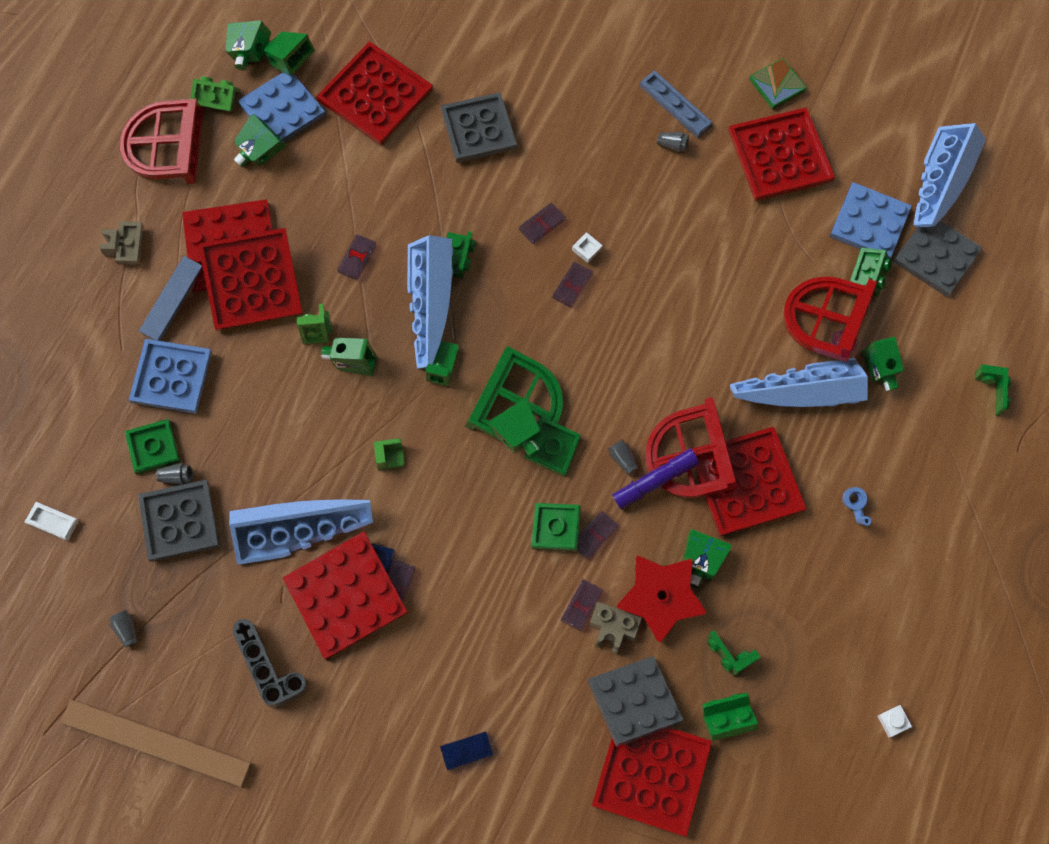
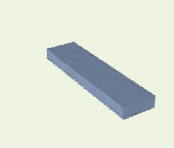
M655 70L640 82V87L696 138H699L712 127L713 122Z
M183 256L139 329V332L154 340L161 341L202 273V265Z

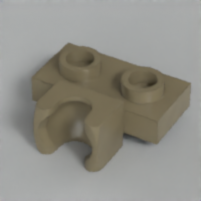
M120 222L119 231L117 229H103L101 233L109 243L100 244L101 253L105 256H116L115 261L117 264L139 265L144 227L142 222Z
M597 602L589 626L600 629L595 646L600 648L603 641L609 640L613 644L612 653H618L622 638L634 641L642 617Z

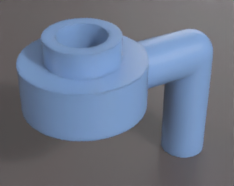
M858 487L848 488L842 497L844 505L848 509L853 510L858 525H870L871 518L864 516L862 509L867 503L865 491ZM852 494L856 495L857 497L855 503H852L850 501V496Z

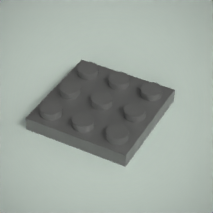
M501 92L441 105V113L456 163L517 149Z
M939 221L934 227H918L893 263L948 297L982 247Z
M207 480L138 494L149 562L219 547L209 482Z
M654 656L588 679L589 687L616 747L683 722L681 713Z

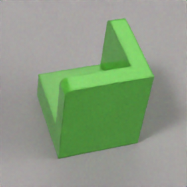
M400 438L374 442L378 470L404 467L403 448Z

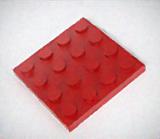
M369 41L316 97L318 102L381 146L432 92L433 85Z
M807 107L731 125L728 128L754 201L833 182L835 179Z
M267 199L182 212L187 258L202 265L198 245L200 243L272 230ZM202 271L191 289L192 292L207 290L204 271Z
M286 228L198 244L216 331L303 314Z
M774 427L726 440L738 488L704 496L719 537L806 510ZM713 452L697 456L700 464L695 466L694 470L699 483L703 484L720 479Z
M365 531L282 577L324 660H328L409 613Z
M667 728L616 747L611 737L591 807L687 837L712 741L673 728Z

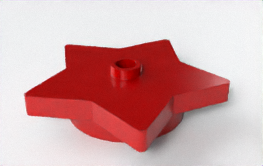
M637 555L635 585L617 605L618 609L643 617L660 643L678 620L706 614V610L690 589L692 559L661 566ZM659 591L666 592L667 597L664 600H660L657 597Z

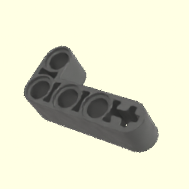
M248 619L238 620L233 626V635L264 703L271 708H279L305 695L308 690V683L301 674L294 672L279 679L256 627ZM247 627V633L251 641H247L245 636L242 634L243 628ZM253 648H260L258 657H249V653ZM269 669V677L265 680H260L258 677L260 671ZM296 679L301 680V688L292 691L290 689L292 681ZM278 690L280 693L279 698L274 702H270L268 700L269 693Z

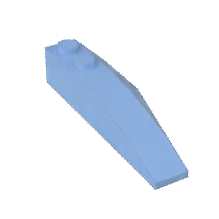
M976 123L938 128L924 160L926 168L921 178L923 186L919 190L920 203L916 207L915 227H934L952 207L964 189L986 141Z
M428 235L408 244L407 287L408 293H411L413 302L410 303V312H414L415 315L412 330L417 334V339L414 342L417 369L427 368L428 364H433L445 328L453 276L452 239Z
M850 358L848 362L835 360L805 365L804 370L796 371L795 368L786 370L787 374L784 375L772 373L768 374L764 380L752 378L730 384V389L735 398L777 406L834 407L842 403L856 404L867 400L868 376L855 358Z
M314 500L273 504L230 511L229 520L237 565L283 558L291 555V552L302 548L304 550L312 547L311 544L321 540H330L336 534L348 533L373 523L370 500Z

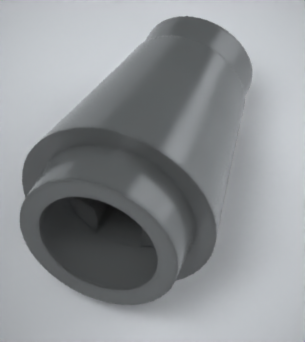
M659 132L657 145L679 153L681 151L686 152L689 135L684 134V132Z
M623 439L608 448L611 453L609 455L626 474L638 468L629 444L625 443Z
M180 463L157 469L156 477L158 482L184 485L192 482L193 470L191 465Z
M124 610L109 617L111 622L109 626L121 643H123L124 648L138 642L132 614L129 615L128 611Z

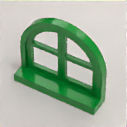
M506 346L465 427L472 431L475 427L500 440L490 430L489 421L486 417L497 395L514 404L524 399L502 387L513 364L535 375L524 397L532 413L555 423H558L563 408V396L560 385L552 372L544 365ZM539 378L547 387L550 395V412L528 401Z

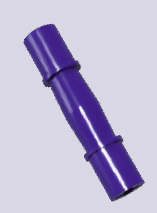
M690 448L675 458L669 459L668 463L649 472L636 482L632 481L629 485L613 493L612 496L622 510L639 499L642 500V496L660 488L676 476L681 477L680 475L699 465L700 462Z

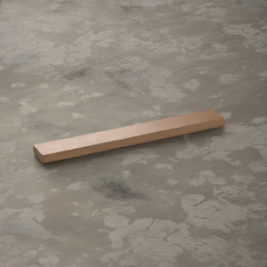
M71 699L60 722L239 787H243L251 767L249 762Z

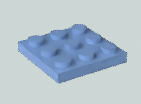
M284 72L238 100L239 106L248 117L252 114L260 117L283 142L326 116L323 108L294 74L290 76Z
M852 182L829 237L858 249L862 247L886 250L890 259L912 205Z
M145 339L129 402L197 414L212 355L211 349Z

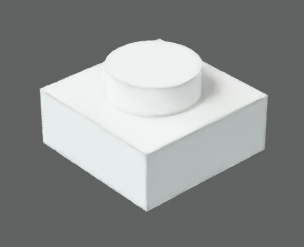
M586 232L572 246V251L589 263L602 250L603 245Z
M901 705L877 716L889 738L912 727Z

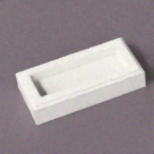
M35 502L25 520L26 524L66 541H69L79 522L74 517L38 502Z

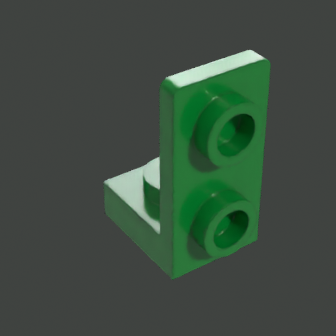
M440 342L433 364H428L426 368L427 382L444 386L449 385L459 349L457 344Z
M982 364L975 371V380L982 381L984 384L996 383L995 415L1000 416L1010 406V397H1008V389L1011 384V377L1008 376L1009 368Z
M714 630L707 636L708 646L714 653L717 652L722 659L721 664L726 672H731L733 676L760 658L756 649L750 653L745 650L735 657L736 662Z

